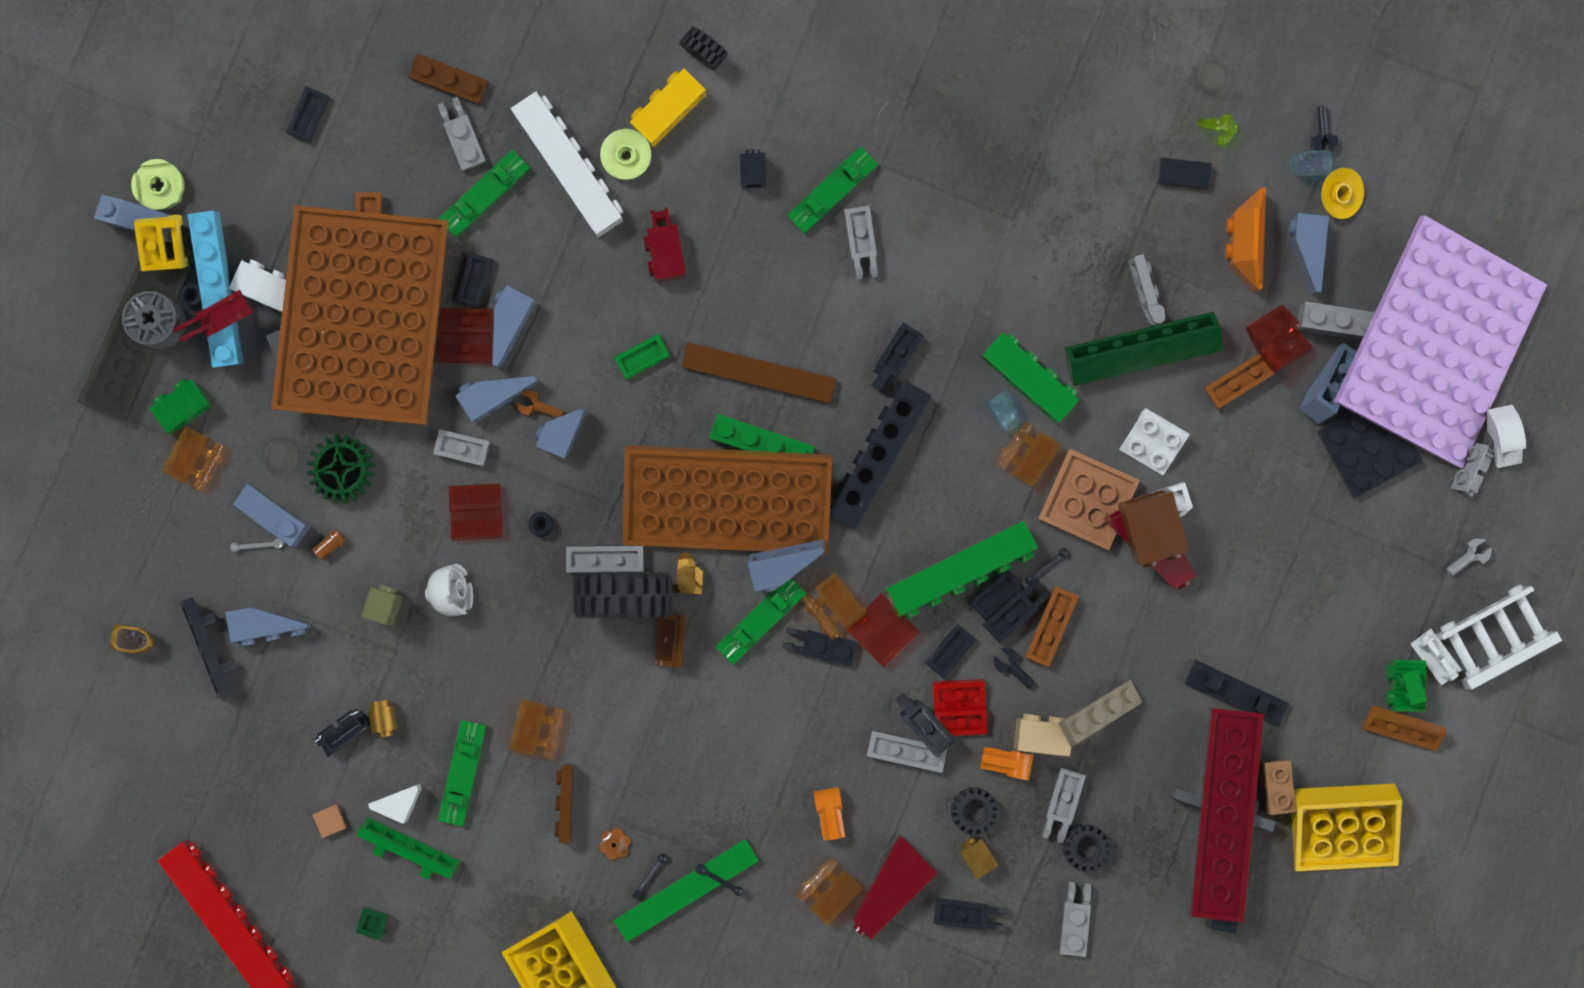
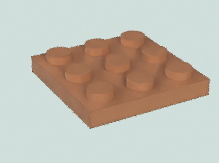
M1069 449L1038 520L1105 550H1109L1116 533L1105 523L1103 518L1119 509L1118 503L1132 499L1140 480Z

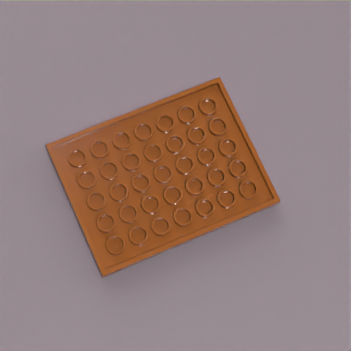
M294 205L272 410L427 426L449 227L447 220Z

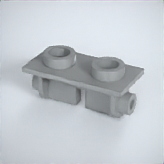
M1474 443L1470 447V454H1467L1465 457L1464 467L1456 473L1451 489L1463 491V494L1469 497H1473L1474 493L1477 494L1484 477L1477 474L1478 470L1486 473L1494 458L1492 455L1494 451L1488 445Z

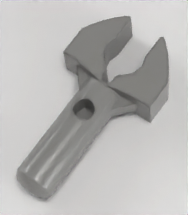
M1469 540L1465 543L1468 547L1467 553L1448 566L1447 572L1454 576L1472 561L1484 564L1490 559L1492 548H1487L1482 554H1474L1477 546L1486 540Z

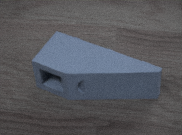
M255 607L225 612L231 643L239 642V647L255 644L254 639L264 637L265 642L280 639L279 634L288 632L290 637L305 634V629L312 628L310 623Z

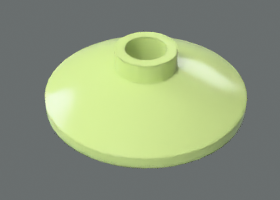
M620 129L611 133L604 140L601 146L600 158L603 167L610 175L618 179L630 180L640 176L648 168L651 161V148L648 141L639 132L631 129ZM624 152H629L631 154V158L629 160L622 159V154Z

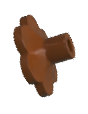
M614 828L612 831L607 830L602 833L599 850L602 853H606V857L609 860L625 857L628 854L627 847L630 845L631 839L629 836L624 835L622 829Z

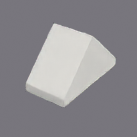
M418 784L369 803L368 806L371 810L404 824L409 819L422 787Z

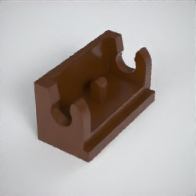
M670 615L669 617H658L655 665L683 667L687 616Z

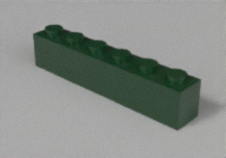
M1214 312L1064 347L1067 371L1073 386L1223 351L1221 325Z

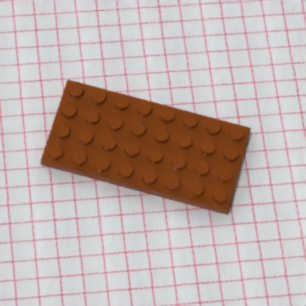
M625 445L623 545L769 551L824 539L825 552L823 554H828L832 455Z

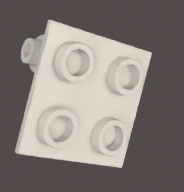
M1145 408L1140 413L1137 422L1119 450L1159 474L1164 475L1190 434Z

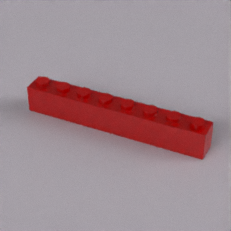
M189 840L183 841L157 860L251 988H298L292 981L294 976L286 966H281L277 960L278 954L272 946H266L261 939L263 934L256 925L249 923L246 919L248 914L240 904H235L231 898V890L226 884H221L215 877L217 875L216 870L210 863L204 862L200 856L202 852L194 842L190 843Z

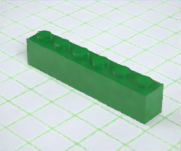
M1022 521L886 588L885 594L898 619L905 616L906 620L920 614L918 609L926 605L930 609L943 602L942 597L951 594L952 597H955L966 591L965 586L971 583L977 586L989 579L987 575L995 571L998 575L1012 568L1010 564L1017 560L1020 563H1024L1034 557L1033 552L1038 549V546L1025 521Z

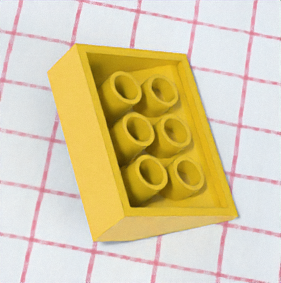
M1395 783L1294 789L1296 812L1291 813L1295 871L1398 866L1402 798Z
M572 911L501 952L522 988H616Z

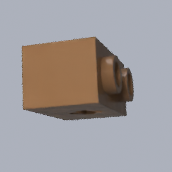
M1291 760L1259 761L1265 813L1274 815L1296 812Z

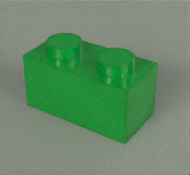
M1414 669L1399 673L1398 682L1404 690L1402 694L1404 702L1407 705L1426 702L1427 699L1419 671Z

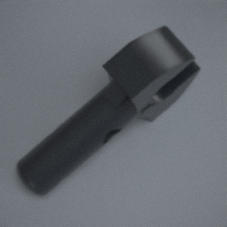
M1321 105L1317 107L1319 133L1310 138L1311 147L1318 155L1322 153L1320 143L1323 138L1328 143V154L1338 144V135H1332L1329 132L1327 106Z
M1000 648L1008 655L1010 664L1001 663L993 655L995 669L1000 673L1004 670L1010 671L1027 689L1031 688L1035 683L1034 680L1016 664V657L1019 654L1013 649Z

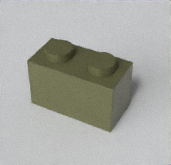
M379 584L378 588L371 587L361 617L384 625H394L403 596L397 594L398 589L387 585Z

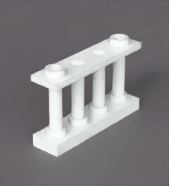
M1522 584L1508 590L1509 595L1458 623L1451 621L1440 627L1442 631L1436 634L1438 639L1449 638L1467 670L1465 673L1467 677L1460 680L1465 689L1472 690L1562 641L1558 632H1548L1547 629H1543L1525 595L1534 591L1532 586L1523 587ZM1514 601L1517 602L1534 633V640L1528 644L1520 641L1503 610V607ZM1494 613L1512 646L1510 648L1512 652L1504 657L1502 654H1498L1480 621ZM1470 625L1489 657V665L1481 669L1479 666L1476 667L1458 634L1459 631Z

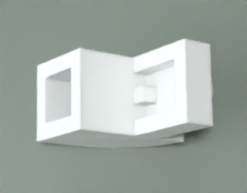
M1513 405L1488 409L1487 431L1494 441V463L1496 467L1501 468L1521 464L1523 449L1526 448V438L1523 424Z

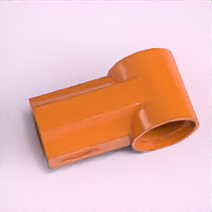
M984 747L980 768L1005 773L1009 777L1029 780L1034 755L1014 750L1009 752L997 748Z
M839 787L813 791L817 814L820 816L823 840L845 837Z

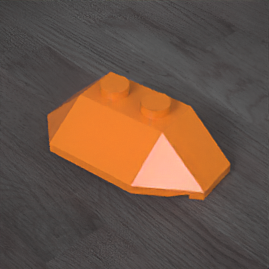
M1263 187L1230 216V219L1227 218L1226 234H1230V241L1225 246V259H1229V267L1253 293L1263 290L1266 188Z

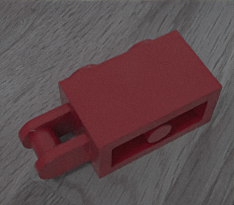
M665 207L662 211L655 212L654 209L650 210L653 228L647 229L648 236L643 237L645 251L651 252L652 261L647 262L650 277L655 276L657 283L687 278L677 224L671 225L668 207ZM666 220L667 226L657 227V222Z

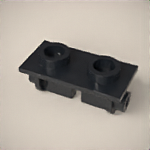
M357 708L355 710L350 709L336 720L339 727L335 728L331 724L317 733V737L314 740L319 747L322 746L327 757L370 728L362 711H359Z

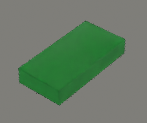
M656 334L613 358L625 380H628L671 356L660 335Z

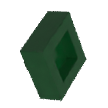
M363 907L355 933L381 940L389 914Z

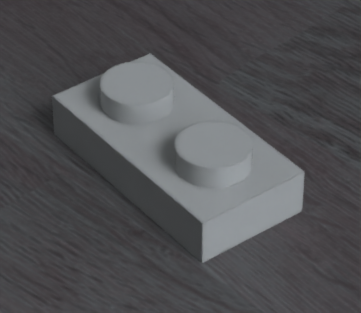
M439 429L433 454L484 466L490 441Z

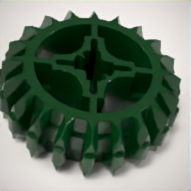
M334 435V443L330 438L326 437L324 439L326 447L317 443L316 447L320 452H310V455L316 457L314 462L307 461V465L313 466L314 469L307 471L306 474L308 476H315L314 479L309 481V484L311 486L319 484L315 489V493L320 494L325 490L323 499L328 500L332 495L333 503H338L340 496L343 503H348L349 495L356 501L358 500L356 491L365 495L367 492L363 485L365 484L369 487L373 485L372 482L367 481L368 476L376 477V473L369 471V468L376 467V463L368 462L367 460L371 459L374 455L371 452L364 454L368 448L366 444L358 448L360 443L358 438H355L350 444L351 438L349 435L344 436L343 442L340 435ZM343 448L352 450L358 456L360 463H349L346 455L343 454ZM335 450L333 462L322 468L325 458ZM340 463L344 466L352 467L347 468L346 472H344L343 475L335 471H330L336 470L337 466L340 467L338 465ZM361 470L358 480L348 488L347 484H349L350 475ZM323 475H334L340 490L331 488L325 482Z

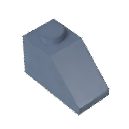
M580 408L550 420L545 425H540L535 439L538 440L536 447L562 458L568 457L588 409Z

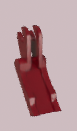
M238 290L194 314L195 318L175 327L173 330L174 332H179L199 322L200 328L179 338V341L184 342L203 331L206 337H210L250 315L253 311L247 304L241 290Z

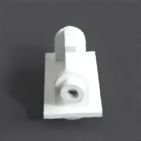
M1429 629L1410 644L1422 660H1426V666L1440 685H1443L1448 680H1454L1459 676L1458 673L1462 671L1432 629Z

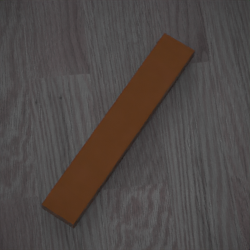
M687 342L681 366L685 369L828 404L831 402L836 378L689 342Z

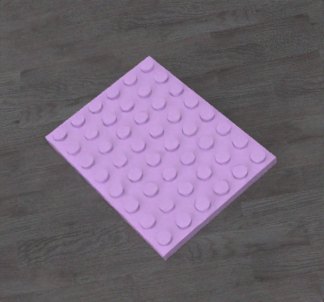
M1425 215L1420 216L1334 402L1450 465L1463 469L1466 462L1465 457L1467 454H1470L1469 449L1476 441L1487 417V410L1493 404L1547 284Z

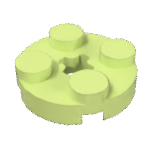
M152 159L144 162L137 173H134L131 188L134 197L144 207L156 211H165L181 202L184 193V179L174 165L162 159ZM156 179H160L164 183V187L159 192L152 188V184L156 183Z

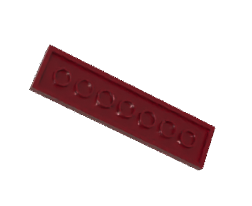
M1210 708L1190 910L1191 917L1244 922L1264 714Z

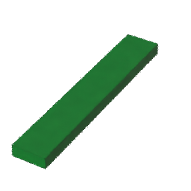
M745 838L703 865H705L708 871L727 881L759 860ZM693 870L613 921L625 941L628 942L721 884L707 875L698 874Z

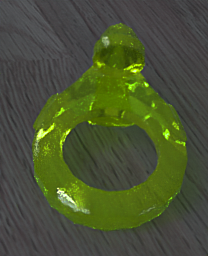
M1230 113L1224 114L1220 119L1211 117L1210 119H1197L1196 125L1199 127L1226 131L1225 135L1218 137V144L1221 146L1228 143L1237 131L1236 122H1234L1233 116Z

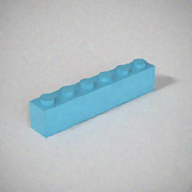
M219 211L187 214L203 310L233 294L232 290L229 289L231 280ZM237 322L208 337L212 368L244 363Z

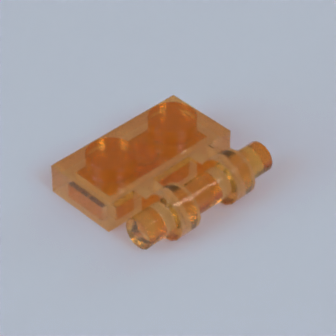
M1025 421L1020 429L1017 428L1013 433L1014 438L1007 448H1003L1000 453L1002 456L996 464L1005 469L1010 461L1016 464V467L1011 474L1033 488L1061 447V444L1042 431H1039L1035 439L1028 434L1033 426ZM1025 443L1029 448L1021 458L1015 453L1021 444Z
M185 426L162 472L183 483H187L192 475L197 478L193 488L202 492L205 484H209L212 478L210 475L216 463H220L223 458L221 454L225 446L216 442L213 449L210 450L206 448L210 440L209 437ZM201 455L207 457V460L200 471L195 466Z
M836 573L815 587L821 595L816 600L810 594L802 598L808 614L815 617L820 624V630L823 634L827 633L831 640L836 639L840 635L835 628L839 622L847 630L866 615V612ZM826 604L834 613L829 618L821 610Z
M521 699L509 750L535 755L537 746L544 747L542 757L552 760L554 750L558 748L559 742H557L560 727L563 728L564 720L562 718L565 709L555 707L551 717L545 715L547 705ZM543 723L550 725L547 739L539 738Z
M830 858L825 864L822 863L817 868L818 872L809 881L806 880L801 885L802 889L796 895L802 902L811 895L815 901L809 909L828 926L863 889V886L847 871L843 870L838 876L832 872L838 865L833 858ZM827 878L831 884L821 894L816 888Z

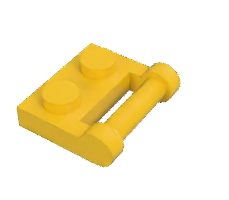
M181 215L134 220L141 271L178 269L189 265L188 257L184 254ZM163 228H170L174 258H167Z

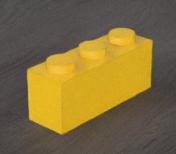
M685 69L680 73L675 71L667 79L668 84L662 90L657 89L649 97L650 102L644 108L640 106L631 115V127L639 132L652 148L707 95L706 89Z

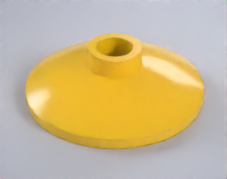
M1338 168L1332 171L1325 179L1321 190V200L1324 209L1330 216L1338 219H1346L1354 215L1360 208L1364 198L1363 181L1360 175L1350 168Z

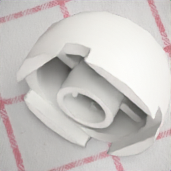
M459 564L447 565L436 570L431 575L425 591L426 599L438 613L446 616L467 614L466 610L472 608V584L470 582L466 585L464 576L468 574Z

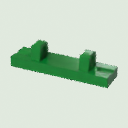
M860 146L787 214L788 219L805 235L878 166L877 162ZM843 171L849 174L851 180L843 173Z
M512 149L438 219L447 220L449 222L448 230L458 238L531 170L530 167Z
M790 578L763 599L715 647L734 665L806 595V592Z
M461 720L438 817L440 822L464 826L487 725ZM451 791H452V792H456V793H461V794H463V795H455V794H452Z
M369 817L364 821L357 833L358 837L375 844L373 855L382 858L387 850L422 866L419 876L427 880L433 872L451 879L461 861Z

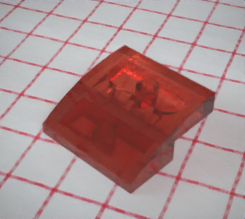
M1283 304L1246 328L1255 349L1274 374L1309 353L1313 347L1296 329L1300 322Z
M441 308L440 362L492 364L493 309Z
M500 483L449 486L452 541L503 538Z
M882 593L845 628L883 668L920 633L909 620H906L905 616L898 619L890 601Z

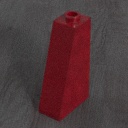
M1118 509L1104 517L1103 520L1129 546ZM1184 553L1178 559L1168 560L1165 558L1158 560V564L1151 567L1174 589L1176 587L1180 589L1191 583L1190 579L1196 577Z
M901 835L896 838L853 916V921L856 923L853 928L863 938L867 935L872 939L938 874Z

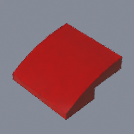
M984 679L933 681L934 716L952 736L987 734Z

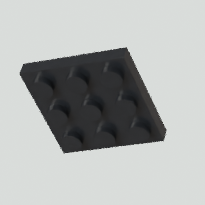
M1354 412L1316 431L1353 499L1422 463L1413 444Z

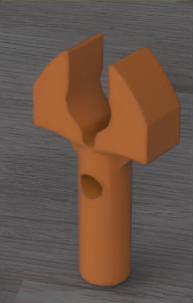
M533 390L524 391L520 395L530 398L534 405L525 407L522 404L516 403L520 412L529 417L531 413L536 411L554 418L563 416L565 413L564 410L540 402L538 398L539 393Z

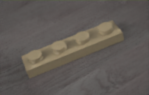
M1128 680L1058 724L1069 745L1073 746L1142 703V700L1132 681Z

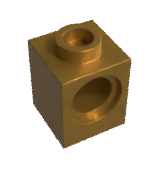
M973 836L961 844L963 848L959 852L976 879L999 866L981 837L975 839Z

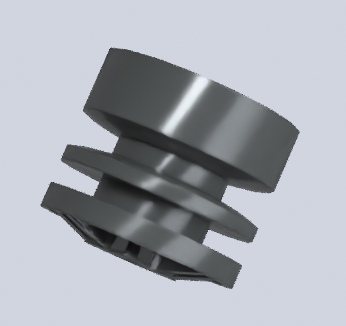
M144 291L134 295L126 303L122 312V324L125 332L132 340L151 349H166L174 346L185 331V329L179 332H174L173 330L175 327L186 322L182 308L172 299L155 291ZM149 315L153 316V318L155 319L154 323H151L147 319Z

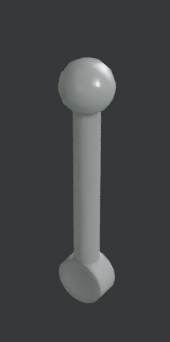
M275 539L274 542L241 545L232 543L230 550L236 553L242 549L275 547L281 549L284 546V542L280 539Z

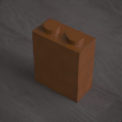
M1165 488L1118 503L1134 563L1139 566L1143 565V568L1157 565L1158 560L1165 558L1168 560L1178 559L1183 556L1182 553L1189 551L1173 491Z

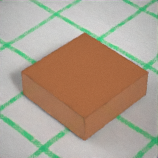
M338 804L313 814L322 838L347 828Z

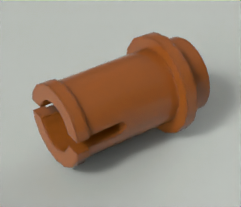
M337 529L334 531L330 530L328 532L329 535L312 549L323 561L336 548L344 546L343 542L346 539Z

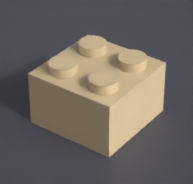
M1023 713V718H1017L1014 749L1070 756L1071 746L1058 724L1065 718L1049 716V721H1043L1039 715Z

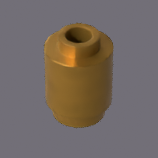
M390 699L371 702L368 713L372 734L377 733L378 738L392 736L393 730H397L394 705L391 706Z

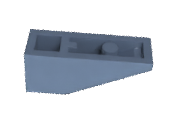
M101 195L94 219L110 227L135 233V219L168 217L170 215L122 199ZM163 228L164 241L172 243L170 228Z
M1298 213L1293 217V220L1290 219L1288 235H1292L1291 243L1311 295H1318L1322 291L1329 216Z
M506 285L504 290L500 289L494 299L496 305L494 307L492 365L498 369L502 367L536 304L534 299Z
M1344 342L1340 344L1311 385L1299 408L1318 424L1336 414L1340 405L1335 403L1334 400L1357 353Z
M535 376L481 381L475 384L469 382L459 388L460 393L456 395V398L473 423H477L518 397L520 393L537 385L539 381Z
M248 483L233 503L234 506L291 547H297L311 527Z
M824 539L750 554L748 566L754 591L771 592L780 587L825 552Z

